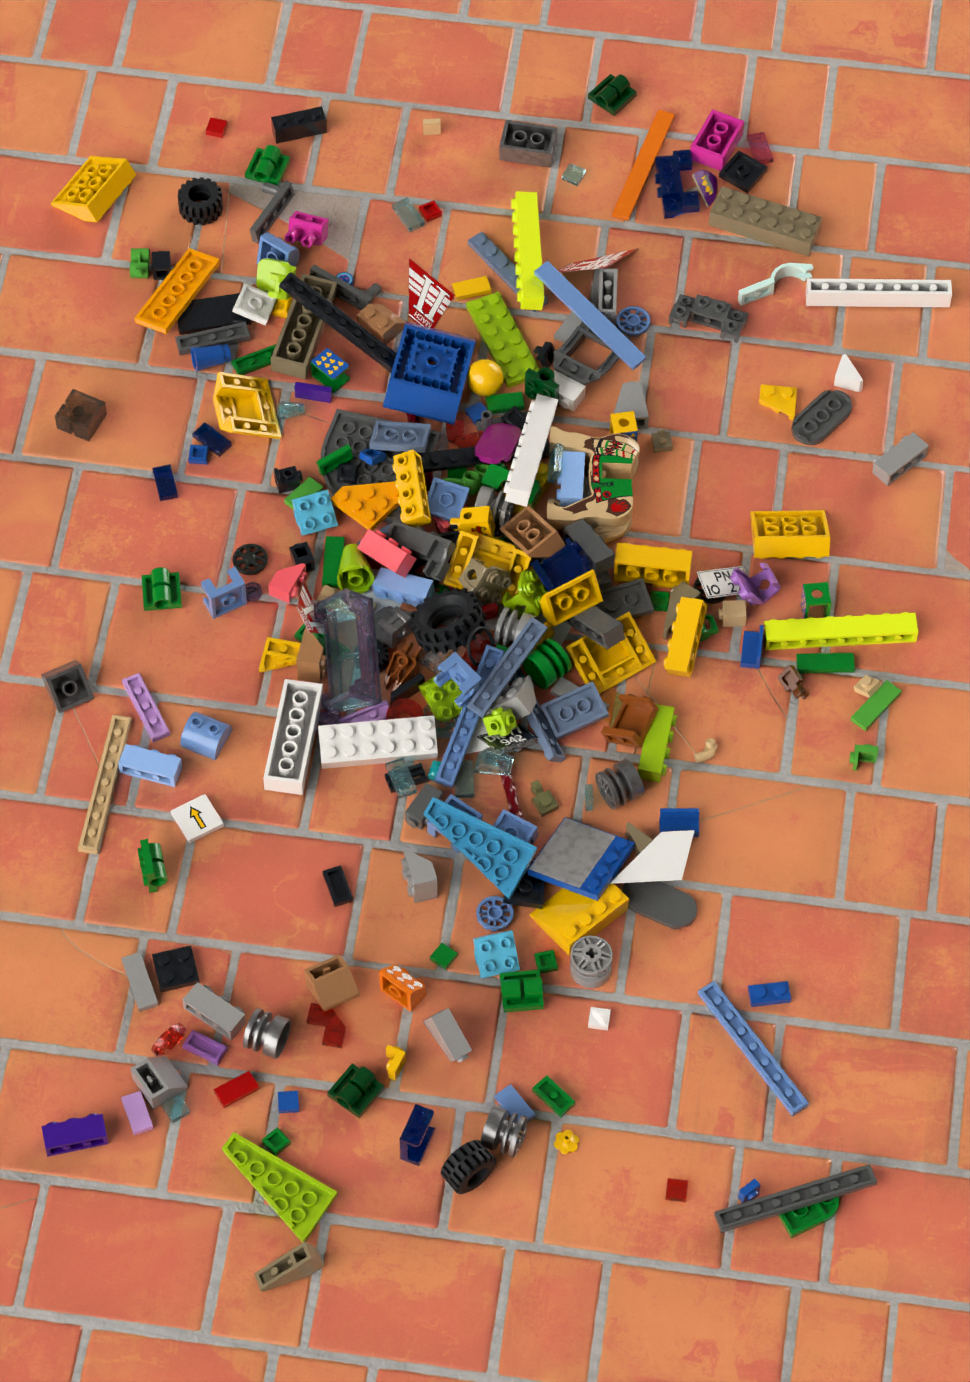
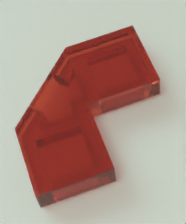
M464 420L455 421L454 425L446 423L448 441L459 448L475 447L484 433L479 431L466 434Z
M311 1003L306 1020L307 1024L325 1027L322 1045L342 1048L346 1033L345 1025L332 1008L323 1011L319 1004Z

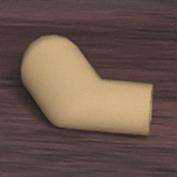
M713 738L705 741L706 745L702 752L694 754L696 763L714 757L717 744Z

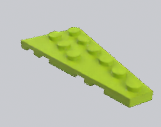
M235 1132L232 1133L222 1147L225 1155L302 1243L307 1241L337 1197V1191Z

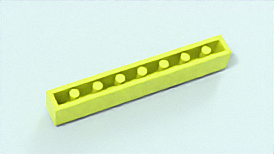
M516 191L515 198L511 199V209H514L512 212V222H515L513 224V235H516V238L514 237V248H517L514 261L518 263L515 267V275H518L516 288H519L517 302H520L521 309L542 310L544 284L534 275V271L542 265L537 192Z
M903 612L900 614L884 613L882 615L865 614L863 616L846 615L844 617L771 619L764 621L763 635L765 650L916 642L918 627L916 613Z

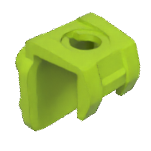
M270 258L261 259L257 268L256 286L258 289L267 292L268 297L287 300L291 296L282 290L279 285L290 272L295 275L297 267L291 266L286 261Z
M526 569L520 573L517 585L519 592L517 595L511 598L507 591L502 598V604L505 607L511 608V614L513 610H518L519 620L524 612L539 616L542 611L539 601L544 594L550 592L549 586L538 580V574L534 570ZM520 605L526 606L525 611H523V608Z
M434 676L418 687L435 718L441 722H447L461 713L462 707L460 708L454 700L462 694V691L452 679L447 681L442 687H439L434 682L436 677Z

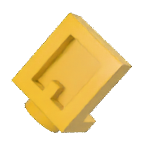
M387 1045L386 1056L390 1058L386 1066L388 1078L396 1081L406 1063V1052L398 1046L392 1047Z

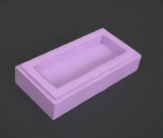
M141 1091L121 1097L133 1134L137 1135L152 1130L153 1125Z

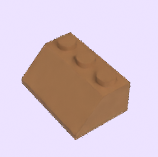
M529 505L500 528V531L528 557H552L565 546L559 533Z

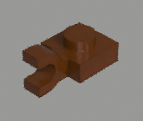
M789 665L777 677L786 692L793 691L795 698L801 696L802 699H805L810 695L800 685L803 679L794 665Z

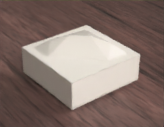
M591 1007L588 1028L608 1031L611 1009Z

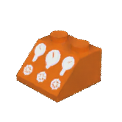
M393 964L379 971L380 990L408 1011L412 1012L426 996L424 982L418 978H413L405 968H400Z

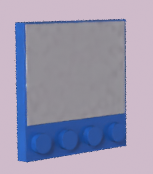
M565 817L528 868V875L598 901L634 850L635 842Z

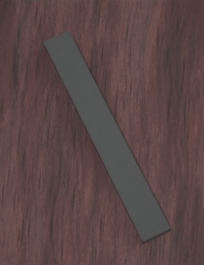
M870 1164L715 1211L714 1217L720 1232L723 1233L877 1185V1180Z

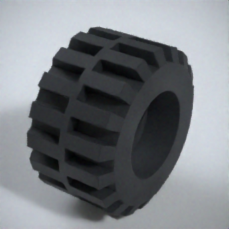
M200 177V179L192 178V181L187 180L186 184H182L181 189L178 190L179 212L182 214V218L186 219L188 223L193 222L194 225H205V223H212V220L216 221L218 216H221L223 210L220 186H217L215 181L211 182V179H204V177ZM197 200H206L205 202L200 203L195 202Z
M473 1140L460 1146L448 1157L441 1169V1176L456 1193L465 1194L477 1188L489 1177L495 1168L496 1158L480 1140Z

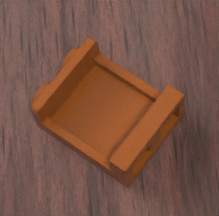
M620 694L618 698L622 701V706L612 727L604 726L601 734L609 743L641 748L659 708L650 697Z

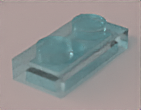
M404 757L385 763L386 770L399 799L417 793V788Z

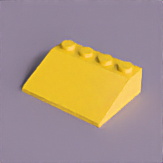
M90 156L54 198L51 205L83 221L98 222L112 206L113 202L122 194L123 190L132 182L136 173L127 159Z
M825 510L750 511L754 558L766 559L768 557H777L784 559L786 557H796L801 559L805 557H829L830 533Z
M609 884L598 901L562 888L543 903L542 909H535L529 916L570 956L571 948L577 940L589 935L595 936L628 910L629 898L614 884Z

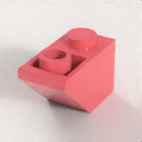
M301 563L276 571L268 585L269 595L290 603L292 598L297 596L301 583H305L307 579L306 565Z

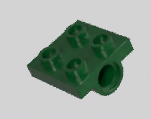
M611 74L608 75L588 93L589 100L613 116L637 96V91L630 87L628 79L621 74L616 77Z
M529 368L525 372V395L532 400L536 399L537 394L558 399V408L560 385L554 382L555 374L553 370L541 368L536 372Z
M352 1063L327 1092V1096L360 1119L385 1088L382 1083L376 1080L375 1075L369 1069L363 1066L359 1068Z

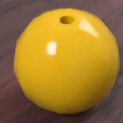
M481 359L469 367L466 382L474 394L481 397L496 394L501 388L504 375L501 367L496 362L489 359Z

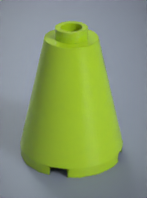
M348 544L344 547L337 575V585L340 590L348 591L352 595L367 592L374 583V573L364 552L357 548L358 544Z

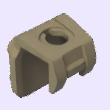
M471 558L458 581L468 592L472 591L477 596L478 601L488 604L496 602L498 604L502 599L501 594L503 590L512 583L510 573L496 566L488 568L484 566L485 562ZM475 571L477 576L476 580L472 578V575Z

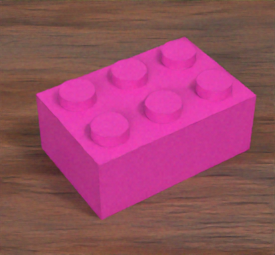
M712 109L691 145L690 160L721 171L743 135L744 121Z

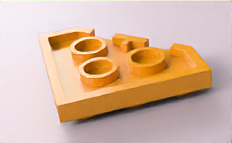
M395 481L342 486L330 498L333 505L364 528L372 531L399 506V492Z

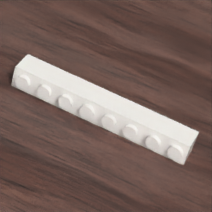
M807 278L805 291L806 306L950 307L952 285L951 280Z
M537 394L535 401H531L529 408L531 412L527 413L526 423H524L522 430L524 435L520 436L518 443L521 447L517 446L514 456L516 458H513L511 465L513 470H510L507 481H510V483H505L503 493H507L505 501L527 507L550 432V426L555 416L558 399Z

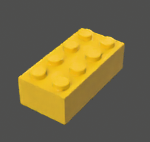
M617 543L613 582L627 583L643 578L646 586L672 589L682 581L689 585L692 551Z

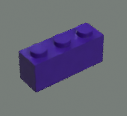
M93 1113L87 1117L79 1119L70 1118L64 1122H50L45 1126H41L47 1157L108 1144L103 1114Z

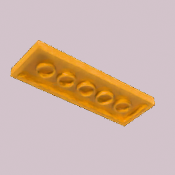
M188 248L135 316V323L167 334L219 267L220 259Z

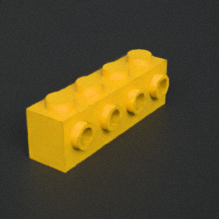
M413 449L393 456L394 464L392 467L397 479L395 480V485L399 492L398 503L402 511L400 514L402 523L414 528L431 523L421 456Z
M681 597L680 603H677L676 621H673L672 639L668 641L669 652L668 656L664 659V668L669 675L690 678L692 676L707 610L706 603L701 599Z

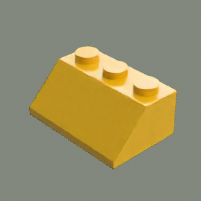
M592 569L544 594L539 602L543 616L553 626H556L597 605L603 599L595 571Z

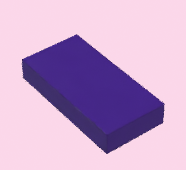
M302 382L295 383V398L331 403L332 387Z

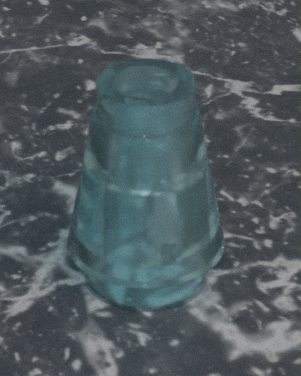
M282 401L277 404L278 418L287 419L305 413L303 403Z

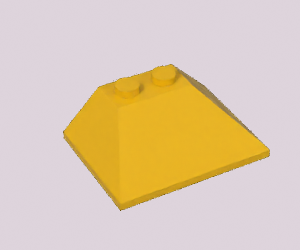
M218 372L213 401L220 429L236 434L281 439L282 436L268 379Z
M461 530L450 561L451 566L446 573L443 584L462 590L464 587L458 579L471 558H476L485 562L484 566L488 568L496 566L510 573L512 583L503 590L501 596L503 598L504 594L508 591L512 598L519 592L517 585L520 573L528 569L531 557H528L515 544L482 533ZM476 571L472 575V578L475 580L477 579Z
M630 612L615 618L624 626L625 639L608 650L586 635L565 647L585 685L593 681L599 694L657 662Z

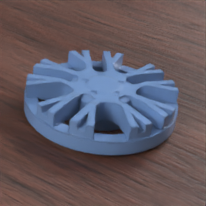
M630 306L618 313L616 324L618 330L626 334V336L639 337L640 334L647 332L650 326V316L644 309ZM635 310L636 314H631L630 311Z
M490 896L479 903L476 917L484 929L497 932V930L506 929L512 922L513 907L511 904H504L502 897ZM496 901H501V906L495 905ZM484 905V906H486L488 909H487V910H483V909H481V907ZM510 912V917L503 915ZM488 919L489 921L484 923L482 920Z

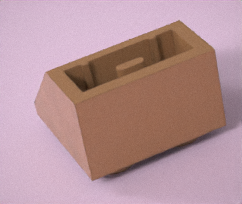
M340 954L304 970L306 986L323 1011H327L360 996L350 968Z

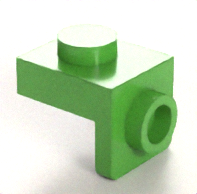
M855 744L854 752L850 751L849 763H853L852 770H857L858 761L876 763L878 746Z

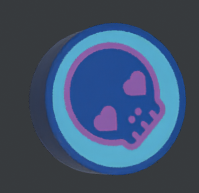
M341 272L336 275L337 278L353 286L351 274Z

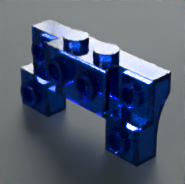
M690 150L673 151L672 156L655 157L656 174H654L655 184L659 186L657 187V198H661L664 219L674 218L684 213L699 212L700 210L698 191L683 192L680 171L692 170L693 163Z

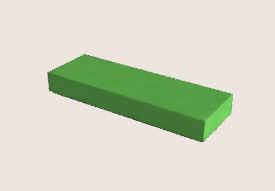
M886 680L853 714L851 721L866 731L901 695L902 691Z

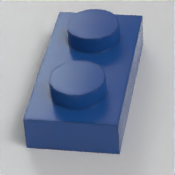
M788 981L748 986L751 1007L791 1002Z

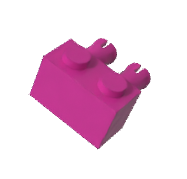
M295 211L289 218V229L285 235L286 242L289 243L291 241V243H294L295 241H301L302 245L308 248L312 245H322L328 237L329 219Z

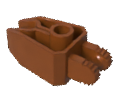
M408 641L402 651L393 653L385 674L384 687L386 690L389 689L395 680L397 681L393 691L417 674L420 670L417 661L422 654V647L418 646L411 657L408 654L412 649L413 643Z

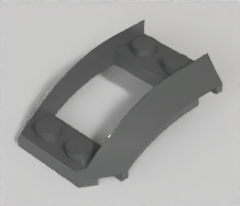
M582 321L567 341L558 350L554 351L553 368L567 377L587 385L604 376L618 361L619 357L612 351L597 370L571 358L570 356L577 350L585 338L611 350Z

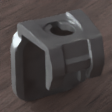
M391 606L383 607L364 624L365 632L374 638L375 641L379 639L380 644L384 642L385 647H389L391 650L413 632L409 622L411 618L397 606L395 608Z

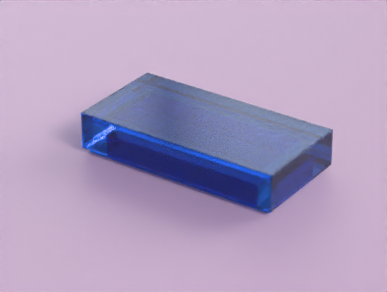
M205 422L192 433L193 438L204 446H209V450L219 457L232 446L230 440Z
M171 465L152 468L160 501L178 498Z

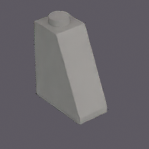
M630 381L622 384L614 413L634 411L637 428L648 427L649 415L641 381Z
M449 1008L439 1011L423 1021L450 1062L457 1060L459 1063L469 1057L467 1053L471 1052L472 1049Z

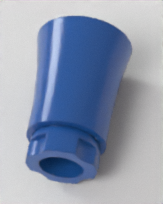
M228 344L191 347L190 349L195 372L231 361V352Z

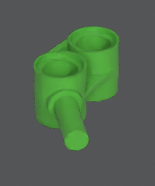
M131 248L130 278H149L150 249Z
M477 464L474 471H465L461 479L443 478L442 480L470 488L469 495H475L484 486L481 481L489 466Z

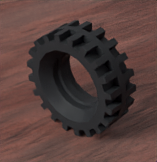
M453 588L452 591L444 589L441 594L433 593V597L430 599L426 597L423 599L424 603L422 605L418 604L416 606L417 611H412V618L409 621L419 646L424 648L427 653L432 650L433 654H437L439 651L447 654L448 650L453 649V652L458 651L457 648L460 646L466 647L471 631L478 626L485 627L486 625L484 621L486 617L477 596L472 591L468 592L465 588L461 591L458 588ZM461 617L449 626L436 629L438 625L450 618ZM482 630L477 631V632L473 635L471 641L474 642V641L476 640V636H475V635H476V634H481L483 631H482Z

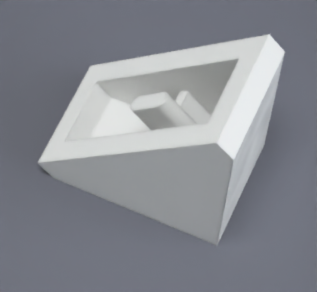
M844 354L835 375L834 386L861 392L863 379L847 355Z

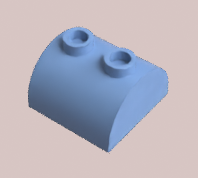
M269 232L260 236L257 264L261 259L270 258L286 261L291 266H297L300 257L297 247L291 246L283 241L282 238L276 237Z
M193 712L183 729L180 745L185 749L216 760L232 732V726L201 713Z

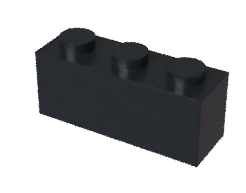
M322 106L271 117L272 132L276 144L327 133L326 117Z

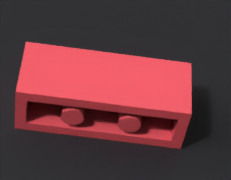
M368 529L357 548L405 578L417 559L410 555L412 551L404 546L399 548V543L392 538H389V540L385 539L387 535L381 531L376 530L374 532Z

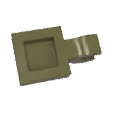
M538 780L531 783L532 787L530 789L535 795L532 798V803L541 817L559 809V805L550 790L544 792Z

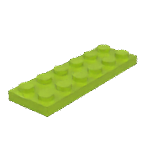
M499 292L466 302V309L492 359L501 367L504 375L503 380L508 388L524 383L525 372L529 368L536 372L539 370L533 355Z

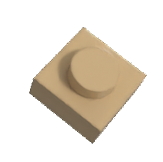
M865 675L854 686V690L856 693L870 698L881 687L880 680Z

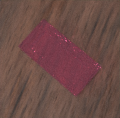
M759 132L747 135V141L753 158L762 164L773 162V156L765 133Z

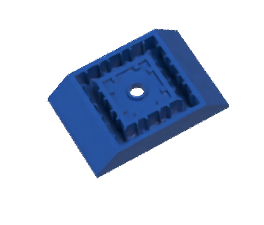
M406 322L389 379L383 407L454 425L476 339ZM428 361H434L437 364L431 365L428 363Z

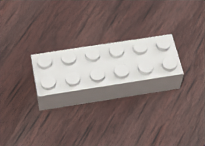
M289 679L284 680L263 778L264 790L303 795L323 700V684Z
M434 715L318 726L322 769L437 759L438 757Z

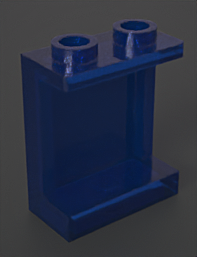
M567 538L565 540L567 545L542 563L538 560L531 563L548 592L591 570L589 568L591 563L585 555L582 556L580 554L582 549L576 541L572 542Z
M415 1104L399 1139L401 1160L420 1166L435 1133V1128L429 1126L434 1115L433 1110Z

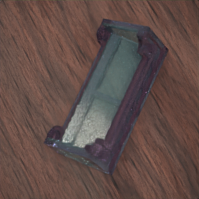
M344 589L314 604V617L316 621L324 625L329 693H324L321 697L322 709L333 713L382 703L373 598Z

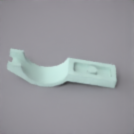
M803 263L782 264L775 268L771 278L739 290L738 302L743 306L773 294L774 284L784 277H796L802 281H806L807 278L811 279L812 275L808 271L813 270L814 267L812 264Z

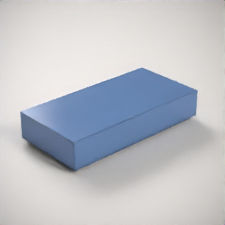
M511 1084L494 1095L499 1105L507 1110L510 1118L514 1113L518 1114L517 1123L522 1115L528 1117L527 1122L535 1118V1113Z

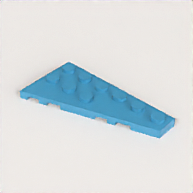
M432 797L423 813L424 816L510 900L534 857L537 847Z

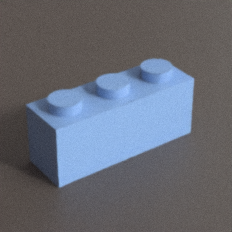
M563 451V458H559L558 469L562 470V474H558L557 485H561V489H557L556 500H560V507L569 506L583 499L585 452Z
M382 567L373 583L375 596L381 599L393 600L397 603L409 604L414 607L418 604L422 605L424 603L423 599L426 597L430 599L433 597V593H435L433 580L407 574L404 578L392 570Z
M126 744L118 763L119 771L122 774L172 787L176 786L182 770V761L178 756L163 754L154 749L147 750L138 745Z

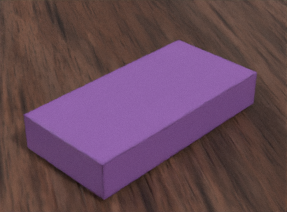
M194 1030L190 1032L182 1045L184 1050L217 1066L228 1050L227 1046Z

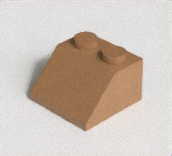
M368 304L357 314V323L385 345L403 331L406 321L383 304Z
M305 628L296 659L298 680L321 683L322 677H325L327 672V666L325 665L326 656L324 655L322 645L313 633H309L307 628Z

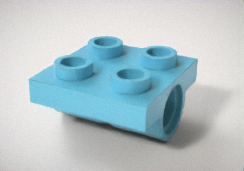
M328 490L291 500L294 508V517L301 536L338 526Z
M512 930L473 938L474 955L480 978L520 970Z

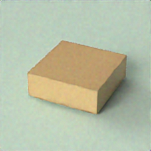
M440 118L423 119V135L441 134Z

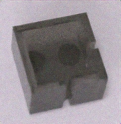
M72 389L65 400V404H62L55 415L57 429L69 434L74 432L75 436L90 441L107 415L106 405L102 400Z

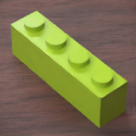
M655 704L659 710L644 739L638 774L642 780L660 783L661 776L666 775L667 764H664V761L669 759L671 748L667 747L668 742L672 743L674 732L671 731V727L676 726L677 715H674L675 707Z

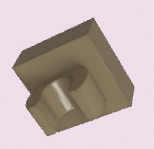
M658 430V433L651 434L654 453L672 451L673 446L670 432Z

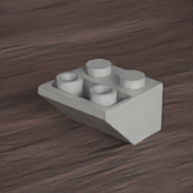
M530 675L523 678L518 677L511 684L507 685L489 709V712L491 713L492 710L503 707V709L511 708L515 720L531 714L536 705V698Z
M409 850L404 851V859H401L403 866L402 875L408 883L407 891L409 897L413 896L414 903L438 898L437 876L433 863Z
M167 1056L146 1058L130 1068L133 1081L153 1109L188 1089V1086Z

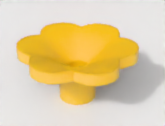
M565 1130L556 1134L554 1147L560 1150L562 1154L577 1151L579 1137L573 1135L571 1130Z

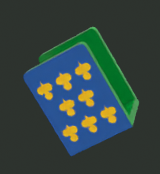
M328 348L310 361L311 376L322 385L332 387V393L338 391L350 380V377L344 373L349 368V365Z
M828 582L803 584L801 595L803 619L808 618L809 606L823 605L825 617L830 616L831 597ZM819 590L823 595L820 598H815L812 596V592Z

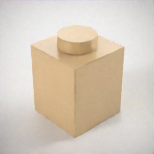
M722 601V608L718 609V618L722 620L723 627L746 625L745 601Z

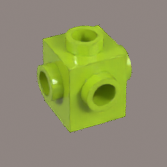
M496 708L483 718L489 736L498 734L501 737L511 733L512 729L517 727L511 708Z

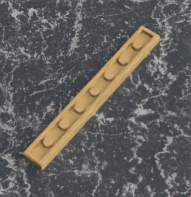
M112 715L78 852L98 855L119 773L118 763L126 745L132 723L131 717Z

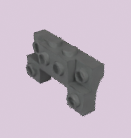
M680 294L670 313L669 324L676 320L683 322L682 327L686 328L690 319V322L721 330L720 338L724 339L725 335L734 337V343H738L748 321L749 313L731 309L732 304L712 299L708 296L697 294V297L693 298Z
M393 520L389 527L387 540L392 538L399 543V548L404 546L412 551L410 555L428 561L422 572L427 577L442 582L451 566L448 561L456 545L452 541L440 537L435 532L431 531L428 533L419 526L414 528Z

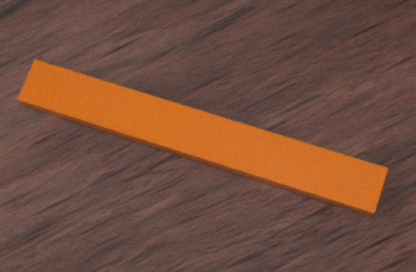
M658 109L612 212L613 217L627 221L630 220L675 118V114Z

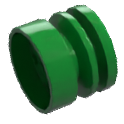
M547 638L542 644L537 645L536 650H532L522 664L524 671L527 675H530L533 683L542 689L549 688L557 681V678H562L564 674L572 669V663L565 650L551 638Z

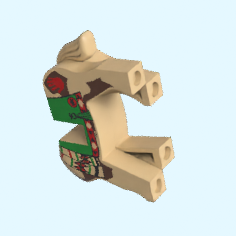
M550 426L549 466L554 468V477L562 474V470L558 469L559 458H563V451L585 452L584 475H589L588 497L566 507H560L559 501L548 498L547 523L555 530H564V527L584 519L587 524L592 526L594 532L602 537L604 543L625 536L632 525V480L639 464V444L630 436L621 433L595 438L580 433L565 432L557 427Z

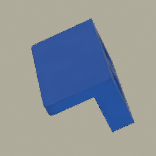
M760 625L759 632L744 631L740 667L759 669L764 625Z
M661 808L659 817L660 833L694 830L693 837H699V808Z

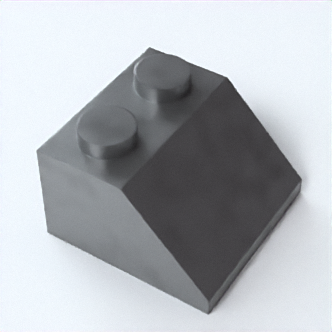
M77 660L41 674L47 692L58 713L94 699L83 667Z

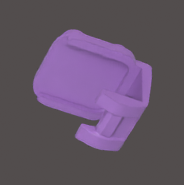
M760 563L763 571L751 578L738 567L734 568L731 573V581L741 589L738 591L739 595L744 601L747 599L751 606L754 604H765L781 588L767 563ZM769 580L770 586L766 590L758 589L762 581Z

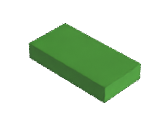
M308 477L284 499V503L294 509L292 499L323 491V486L311 477Z

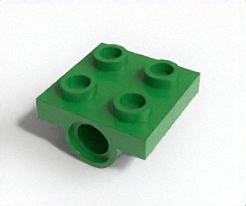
M267 145L265 149L257 148L245 172V178L279 186L289 165L290 156L282 155L281 150L273 145Z
M160 567L153 569L150 575H141L144 611L182 608L179 572L170 573L168 569Z
M148 839L140 840L141 848L137 849L144 886H148L149 893L157 892V887L166 884L168 881L161 845L159 843H148Z
M540 970L500 973L504 1013L544 1009Z

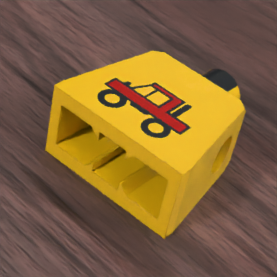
M490 506L463 508L460 512V518L450 519L451 529L477 532L494 537L496 525Z

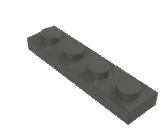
M246 322L178 336L175 337L179 355L191 353V347H206L219 344L230 345L250 340V335Z

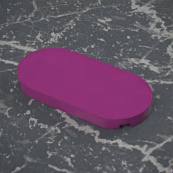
M506 423L488 426L475 447V456L488 464H498L502 460H505V462L509 461L518 446L520 436L522 435L521 429Z

